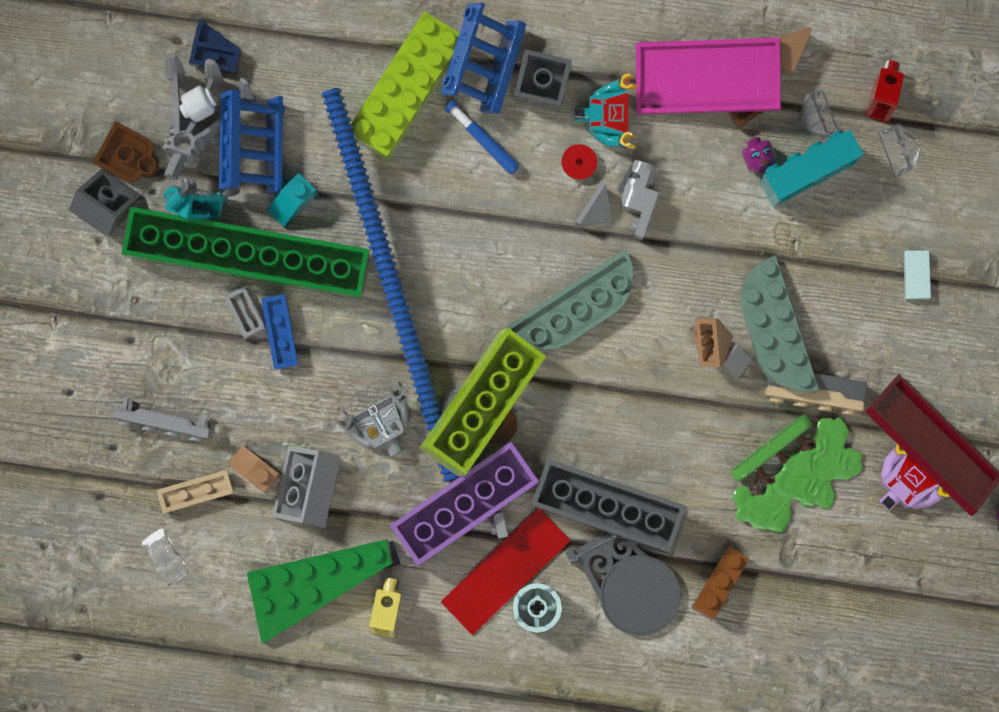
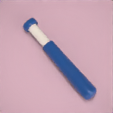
M452 100L444 110L447 113H452L466 127V131L508 174H514L519 169V163L475 121H471L457 106L458 103Z

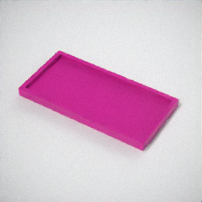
M780 37L636 43V114L781 111Z

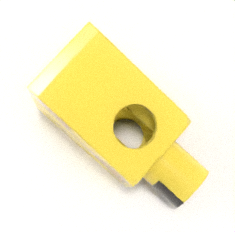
M385 578L383 590L377 589L369 624L370 634L394 638L402 600L401 594L397 593L399 580ZM385 602L392 603L390 607L383 606Z

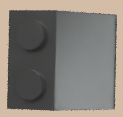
M101 169L76 190L69 211L108 237L121 226L129 214L130 207L135 206L141 194L109 172Z

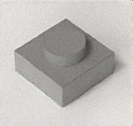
M503 512L493 514L494 520H490L492 535L497 534L498 539L508 537Z

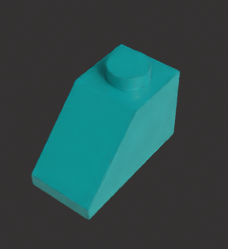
M298 173L280 191L267 212L285 228L318 193Z

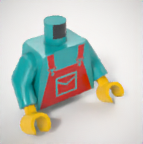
M625 74L621 79L610 82L596 90L593 96L589 98V108H575V122H589V134H592L594 139L607 147L625 146L629 149L635 148V145L629 143L631 138H637V136L628 132V90H625L626 88L632 90L637 88L636 84L629 85L630 79L635 78V75Z

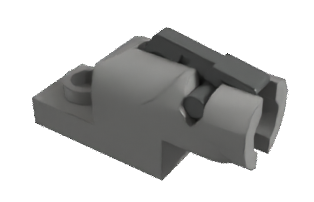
M635 160L630 165L619 185L618 192L622 195V208L640 215V218L635 217L631 231L635 232L634 239L642 241L659 192L650 189L653 188L656 167Z

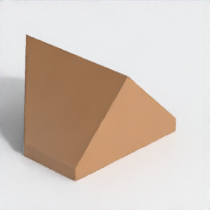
M695 318L693 337L699 354L700 366L722 367L734 336L718 318Z

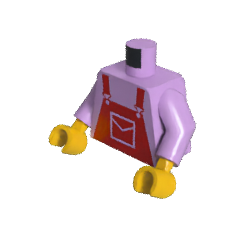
M898 444L884 459L881 472L883 481L881 485L888 493L879 502L889 512L898 502L904 508L911 507L916 510L932 506L944 497H949L941 487L937 488L939 485Z

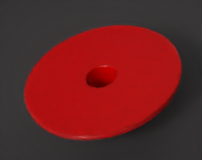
M572 145L563 153L561 160L562 168L573 179H586L596 170L597 156L586 145Z

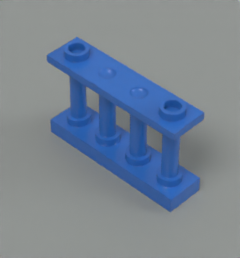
M468 3V7L463 14L464 20L449 69L442 82L441 95L457 96L458 92H461L481 101L480 112L500 114L527 23L516 20L506 21V24H503L482 14L485 7L484 3ZM479 23L501 33L502 37L499 47L475 37ZM472 46L495 57L492 70L469 60ZM465 69L488 79L485 92L462 83Z
M232 89L220 93L219 189H233L239 187L240 182L266 185V194L269 195L282 190L284 184V177L282 175L283 115L285 112L283 96L268 99L267 104L242 101L241 90ZM240 111L267 114V128L242 125L240 122ZM240 134L267 137L266 151L241 148ZM240 158L266 161V175L241 172Z

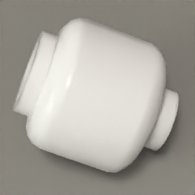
M197 86L182 95V105L179 108L186 119L190 117L193 121L199 122L215 112L217 101L209 88L205 89L202 86Z

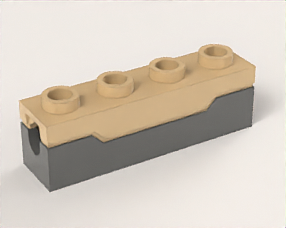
M814 373L819 389L818 392L801 394L787 391L786 388L776 382L773 383L768 377L766 379L764 397H769V402L783 404L784 400L792 401L793 406L807 408L808 404L816 405L817 410L832 412V408L840 409L841 414L856 416V412L860 413L863 411L867 382Z

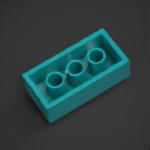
M842 129L831 134L825 143L822 144L820 140L810 145L804 154L801 155L800 152H797L788 157L782 166H779L777 163L767 168L760 181V185L773 208L857 164L864 156V153L850 129L846 132H843Z

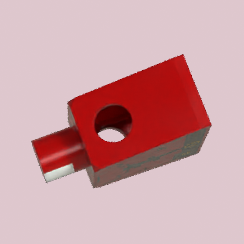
M888 60L886 61L885 68L880 69L873 84L865 116L884 122L890 120L898 105L904 74L899 72L900 64L898 62Z

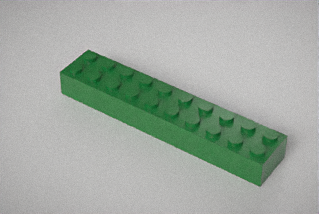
M130 207L121 254L128 259L362 300L371 252L367 248L203 219H186L175 214Z

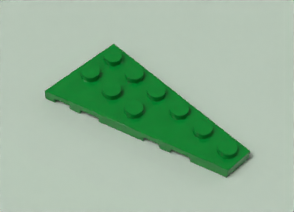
M388 539L246 572L262 644H265L273 637L393 564Z

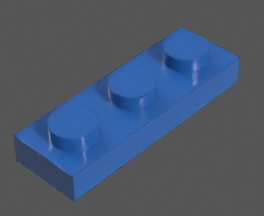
M286 295L261 298L274 370L299 366Z

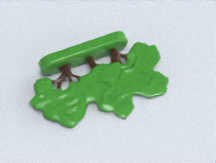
M804 414L734 467L730 474L735 481H741L751 473L756 474L752 487H738L733 493V500L738 507L735 518L743 523L749 522L754 529L783 532L791 518L790 505L793 500H799L802 506L812 507L816 504L820 508L830 510L836 494L831 486L832 480L843 479L847 481L859 474L863 467L861 463L862 453L852 448L845 449L844 447L849 429L842 419L822 418L818 422L816 434L810 438L802 435L812 425L810 418L807 414ZM797 438L801 451L798 454L785 456L781 450ZM813 442L816 448L812 449L809 443ZM776 454L783 463L782 470L776 475L765 474L762 465ZM767 478L774 479V482L769 483ZM761 479H764L767 485L764 495H761L759 492V485L763 484ZM753 489L756 490V495H755V496H753V495L751 494V491H752Z

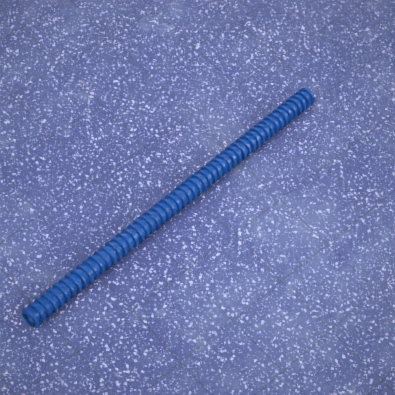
M333 88L323 92L321 97L325 99L323 102L324 105H327L325 110L330 114L328 119L332 121L330 123L331 127H334L332 132L336 134L335 141L339 143L337 148L341 149L339 154L343 156L342 163L346 165L344 170L348 171L346 174L347 178H350L348 183L353 187L351 192H354L353 198L357 200L355 205L359 206L358 214H361L360 220L364 222L362 227L366 228L364 233L368 235L367 242L371 244L369 249L373 251L372 257H375L373 262L378 266L376 268V271L380 273L378 278L382 279L380 284L384 286L383 293L387 295L385 300L389 301L387 306L391 308L390 315L394 317L392 322L396 323V326H394L398 330L396 335L397 337L400 336L399 344H402L401 350L405 352L403 357L407 358L408 361L406 362V366L409 365L410 368L408 373L412 374L410 379L414 380L412 385L416 387L417 391H415V394L419 396L417 401L421 403L419 407L423 409L422 416L426 418L424 420V423L428 425L426 430L431 432L442 416L441 411L443 408L439 407L441 402L437 400L436 396H438V393L434 391L436 386L432 385L434 380L430 378L431 371L427 369L429 364H426L425 360L427 358L423 356L425 351L420 347L422 345V342L418 340L420 335L416 334L418 329L414 327L415 320L411 318L413 313L409 312L411 307L407 305L408 298L404 296L406 291L402 290L404 287L400 283L402 278L398 277L397 274L399 269H396L397 263L393 261L395 256L391 255L393 250L389 248L390 241L386 239L388 234L384 233L386 228L382 226L383 219L379 217L381 212L377 210L379 208L378 204H375L377 199L372 195L374 190L370 188L372 186L371 182H368L370 177L366 175L367 168L363 166L365 161L361 160L363 155L359 153L361 149L360 146H357L358 139L354 138L356 133L352 131L353 125H350L352 120L347 116L349 111L345 109L347 104L343 103L345 98L341 96L342 89ZM438 464V467L442 469L440 474L444 475V478H442L443 482L459 478L443 465Z

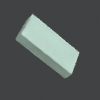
M929 250L904 251L905 300L931 298Z

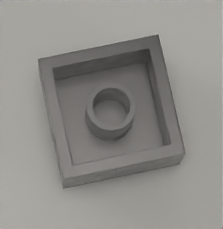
M525 49L514 92V101L560 112L572 60Z

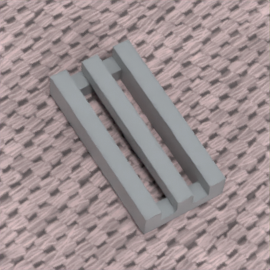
M246 286L224 296L245 340L267 330ZM241 293H244L259 324L257 328L239 295ZM233 297L236 298L251 329L249 332L246 331L231 301Z

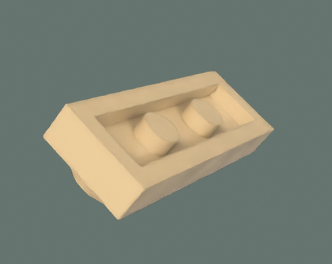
M228 470L156 490L163 514L234 494Z

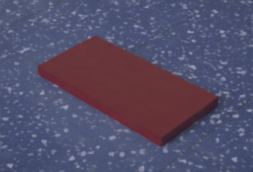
M900 374L886 386L864 411L970 516H973L998 485L999 472Z

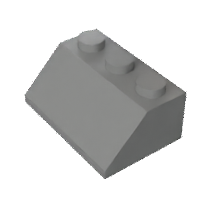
M288 446L272 517L325 528L341 457L321 451Z

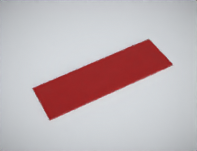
M537 509L461 581L441 603L473 635L554 556H557L570 540L543 511Z

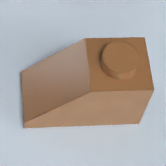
M807 27L780 37L782 74L789 77L792 76L812 28Z
M244 445L228 463L234 470L265 494L268 493L281 476L280 473Z

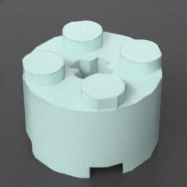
M540 583L527 585L514 598V617L518 624L527 631L536 633L547 631L555 626L560 619L562 611L561 600L556 591L548 585ZM538 600L540 605H544V610H541L539 615H534V611H530V605H534L535 601Z

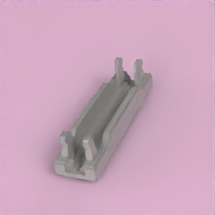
M123 397L121 408H115L113 412V418L118 419V424L132 427L133 423L141 424L143 430L156 432L157 428L166 430V435L180 437V433L190 435L189 440L203 443L204 439H211L212 430L207 427L210 417L205 414L199 417L197 426H195L186 418L140 408L131 412L133 403L128 397Z

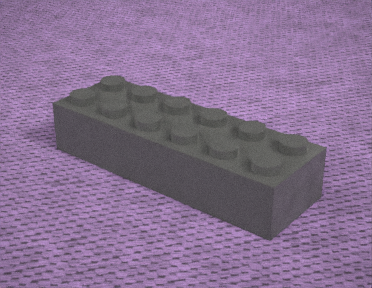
M547 459L531 504L538 510L672 556L674 555L689 511L685 505Z

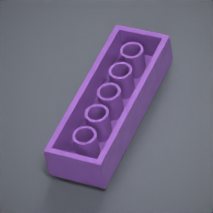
M510 442L469 470L465 476L459 477L398 519L390 527L416 565L420 566L533 488L539 481L515 446Z

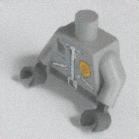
M398 382L399 390L393 391L389 385L390 396L352 417L346 411H342L346 418L343 421H339L335 417L336 423L344 429L354 442L365 448L374 447L376 450L385 446L390 457L402 452L403 448L397 438L405 434L404 429L409 425L410 408L401 382Z

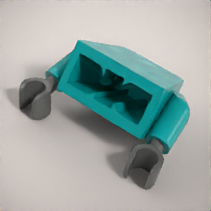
M184 178L181 180L182 186L171 185L165 190V208L186 219L220 220L223 203L228 200V197L238 195L240 190L239 187L225 190V192L220 190L215 194L197 188L196 179L189 181L188 178Z

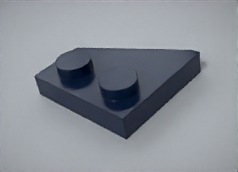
M198 19L189 65L205 68V61L211 59L218 64L221 72L237 74L241 50L207 25L205 21Z

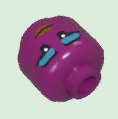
M760 137L746 142L747 147L742 150V156L748 170L755 171L756 174L766 172L765 170L771 167L777 160L771 142L769 140L761 141Z

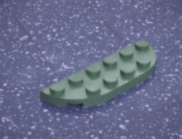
M626 249L505 328L511 329L537 350L548 351L559 349L572 343L609 319L625 304L632 288L633 266Z
M776 256L767 258L756 265L747 276L740 299L743 318L757 362L769 380L786 388L787 391L801 394L816 393L819 389Z

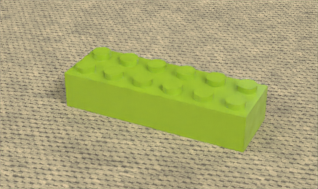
M425 11L422 13L351 123L354 127L352 131L356 133L354 138L358 139L359 144L389 162L449 69L459 36L458 31Z
M508 327L500 330L419 449L456 476H465L546 356Z

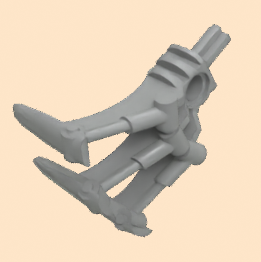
M168 54L165 58L166 78L169 81H173L174 119H170V137L165 148V152L171 157L164 176L169 177L170 180H178L185 162L193 165L196 161L195 158H198L200 155V150H203L209 143H212L215 147L220 145V118L209 127L207 124H204L206 118L199 122H195L192 119L190 121L186 118L183 119V114L179 108L182 105V101H180L179 80L185 78V71L179 57L175 54ZM207 59L205 61L204 80L207 84L206 88H209L213 93L214 87H223L224 80L218 64L214 60ZM240 78L239 87L242 101L256 102L249 83L244 78ZM182 143L190 144L189 147L184 149L179 147Z

